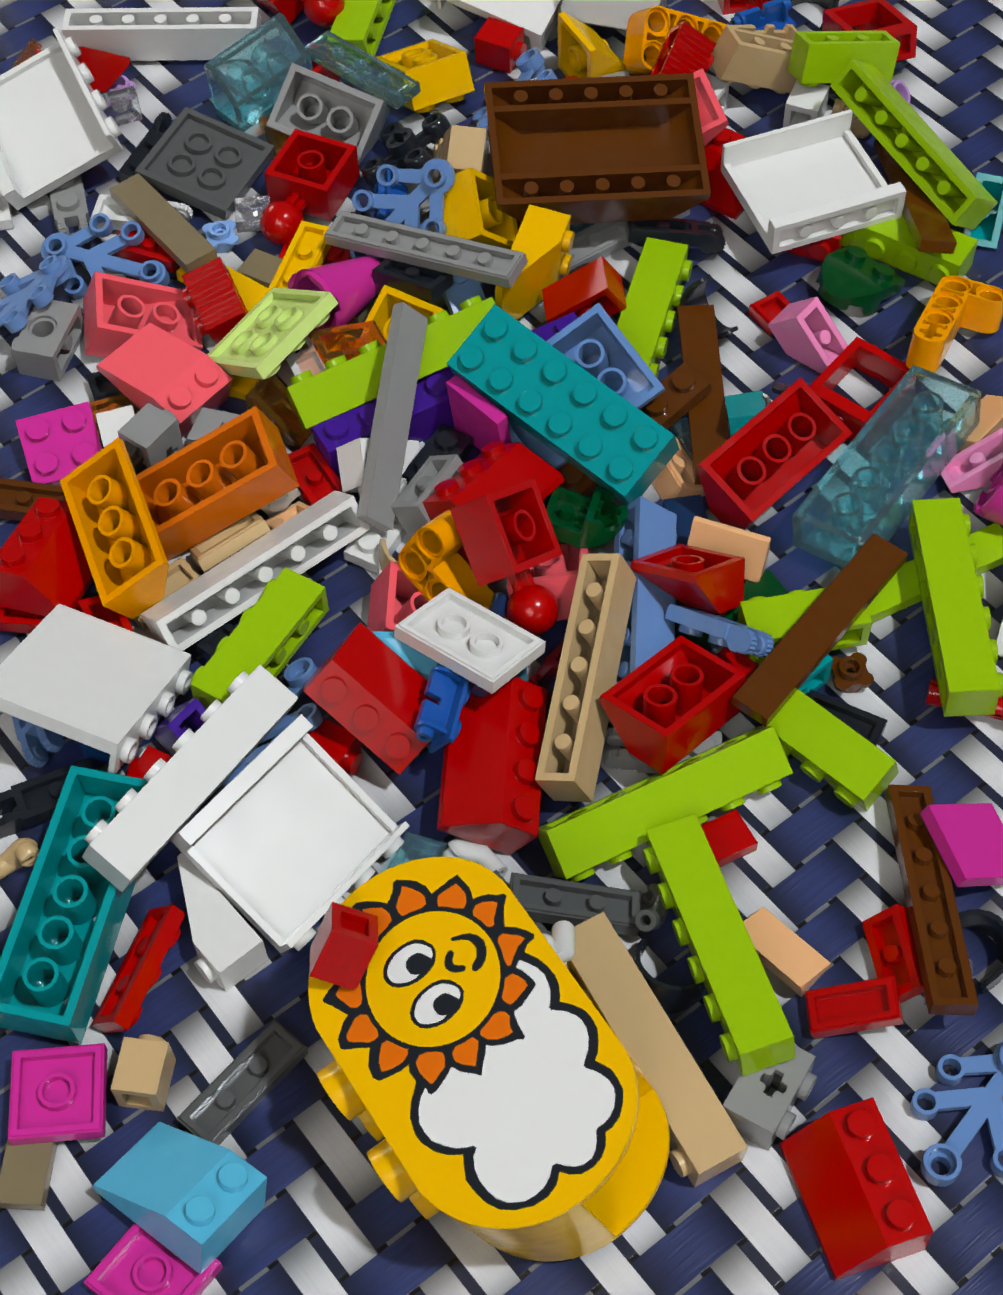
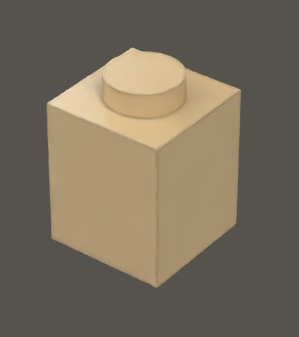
M150 1034L140 1035L139 1038H123L111 1085V1091L119 1106L164 1112L176 1063V1058L169 1042H166L161 1037Z

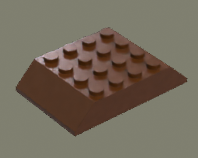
M693 73L484 82L496 207L501 212L522 222L530 204L571 215L570 224L668 220L710 199L711 190Z

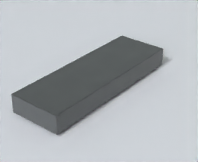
M511 872L509 889L535 922L555 924L558 921L565 920L576 926L604 912L617 934L637 936L639 932L635 924V917L640 911V891Z
M274 1019L176 1118L178 1124L188 1133L220 1145L308 1054L307 1047Z

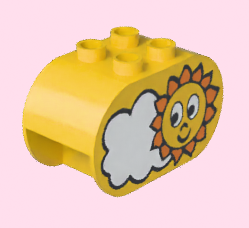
M428 857L399 864L363 883L341 905L378 916V947L356 989L351 990L309 976L308 995L311 1015L316 1030L335 1058L317 1071V1076L333 1103L349 1121L358 1117L364 1127L377 1141L385 1137L384 1140L367 1151V1156L380 1179L399 1202L402 1203L409 1198L425 1219L429 1220L439 1211H442L488 1244L515 1257L544 1262L563 1261L590 1254L617 1239L633 1225L652 1201L663 1179L670 1151L669 1123L664 1106L656 1091L509 887L491 870L461 858Z

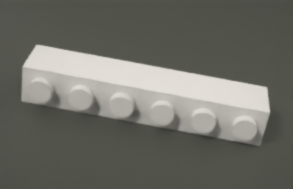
M259 7L66 9L61 28L64 37L71 36L78 47L83 46L130 57V61L261 60L263 46Z
M334 490L140 615L156 641L184 651L244 612L247 608L253 606L263 595L267 583L271 579H276L285 567L301 575L371 528L368 523L357 518L358 503L355 497Z
M259 665L250 675L245 671L240 673L227 688L231 693L230 697L223 704L216 699L200 717L204 724L195 733L188 728L172 746L176 751L174 756L167 763L160 758L143 777L148 783L138 793L131 788L114 807L119 812L118 815L109 824L102 819L85 837L84 840L89 845L82 858L121 892L132 883L283 719L298 700L294 693L262 665Z

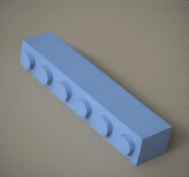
M639 496L627 505L628 517L624 527L615 536L614 553H620L630 568L632 560L676 545L677 514L642 496ZM635 571L633 573L636 576V583L616 684L674 641L676 636L675 622L664 619L668 605L670 603L676 604V598Z

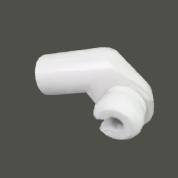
M456 838L448 842L449 847L443 851L442 857L470 860L486 867L492 872L497 870L502 877L508 870L505 864L488 846L462 838Z
M558 921L552 927V937L544 933L543 936L564 963L572 960L575 954V927L569 921Z

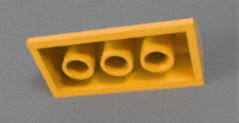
M118 437L62 478L60 484L103 607L128 618L135 619L164 598L169 563L124 441Z

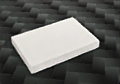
M449 587L395 625L394 637L491 694L545 653L546 641Z

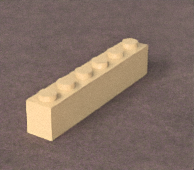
M620 553L582 554L535 776V781L553 801L593 802L609 717L600 704V696L616 684L636 583L635 574Z
M602 912L574 926L575 954L573 959L564 962V965L659 1096L669 1123L670 1148L672 1149L669 1152V1158L676 1172L682 1178L688 1176L695 1188L743 1161L748 1146L605 913Z

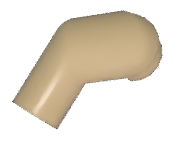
M19 838L0 855V880L23 866L31 867L35 865L40 851L35 840Z

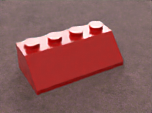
M800 377L699 463L697 470L709 510L722 524L747 530L835 452L853 433Z
M514 676L493 694L488 692L484 697H477L471 693L460 713L459 720L462 722L459 735L453 743L444 746L437 821L438 830L488 846L490 849L507 855L513 854L538 837L541 786L535 781L545 732L547 689Z

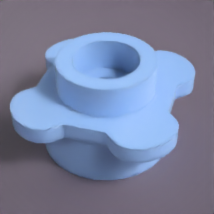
M232 220L207 223L202 227V232L207 238L206 240L216 249V253L229 252L239 242L238 236L234 233L236 223Z

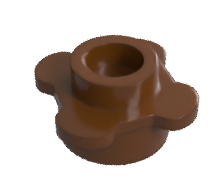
M855 652L851 656L844 658L832 657V681L837 690L844 693H855L862 688L872 685L874 677L866 668L867 658L864 654ZM847 670H853L854 673H849Z

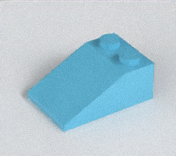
M158 1122L93 1184V1190L201 1275L265 1207L267 1177L232 1150Z

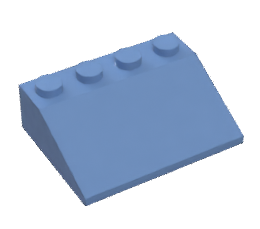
M597 303L546 341L638 409H641L665 391L663 385L600 303ZM508 417L512 443L520 442L556 470L567 463L565 459Z

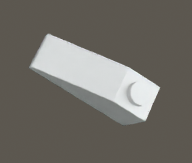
M181 853L177 856L192 940L199 958L194 964L209 984L216 980L224 991L227 992L268 960L263 940L221 892Z

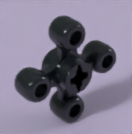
M435 112L427 116L422 122V131L416 136L411 128H403L397 122L385 126L381 130L379 137L390 155L385 159L380 157L371 158L362 166L361 172L368 185L374 189L377 182V170L384 164L400 167V169H422L427 161L433 159L425 147L430 143L438 145L439 139L444 138V133L451 126L445 115Z

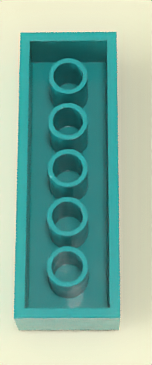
M495 304L446 363L454 376L462 378L507 414L511 420L599 486L613 492L614 497L626 506L644 494L679 450L674 434Z
M71 765L0 957L1 1028L76 1044L82 1043L138 878L137 876L123 892L118 890L82 858L89 845L84 839L102 819L109 824L119 813L114 809L116 804L131 788L138 793L148 783L145 779Z

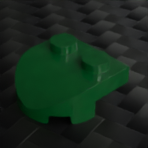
M852 245L829 253L825 257L816 279V283L820 284L818 294L825 301L841 310H847L849 305L862 307L864 315L876 313L881 301L901 293L906 280L895 274V270L892 267L878 263L867 256V252L864 249Z
M596 485L592 498L557 487L552 492L546 511L559 544L567 543L579 548H593L607 543L621 531L628 517V507L626 505H616L613 502V492Z

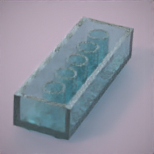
M913 365L792 515L793 546L844 568L873 533L889 541L910 514L912 500H921L978 426L982 391Z

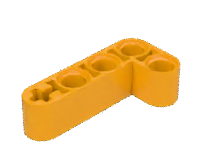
M653 6L637 11L628 20L624 65L629 73L633 75L652 72L670 29L682 21H685L715 43H717L723 29L728 24L662 6Z
M951 275L941 278L914 327L906 357V366L912 371L921 374L937 372L960 327L985 334L997 332L1003 317V290L996 286L960 276Z
M446 510L419 528L402 548L398 555L400 569L428 602L449 587L490 610L494 593L487 585L478 586L470 566L457 552L463 543L456 530L451 511Z

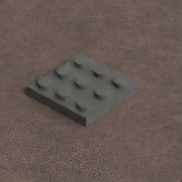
M185 107L136 168L135 174L139 173L154 189L223 220H227L273 158L275 146Z

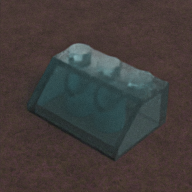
M280 12L204 64L216 115L233 128L243 132L272 112L292 63L309 70L313 69L311 56L285 16Z

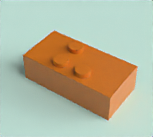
M257 406L136 475L168 561L299 487L278 427Z

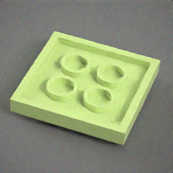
M273 287L207 355L229 375L262 380L270 378L279 371L280 363L290 353L299 350L304 345L305 337L314 328L323 325L329 319V313L338 302L331 292Z

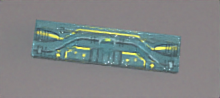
M328 30L304 47L307 58L374 97L384 100L386 104L395 109L400 108L421 92L418 81Z

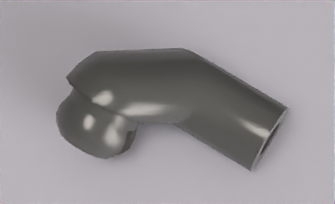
M657 883L650 884L647 887L648 891L642 893L641 900L649 908L639 911L635 917L637 928L644 932L660 929L664 925L669 909L665 910L663 907Z

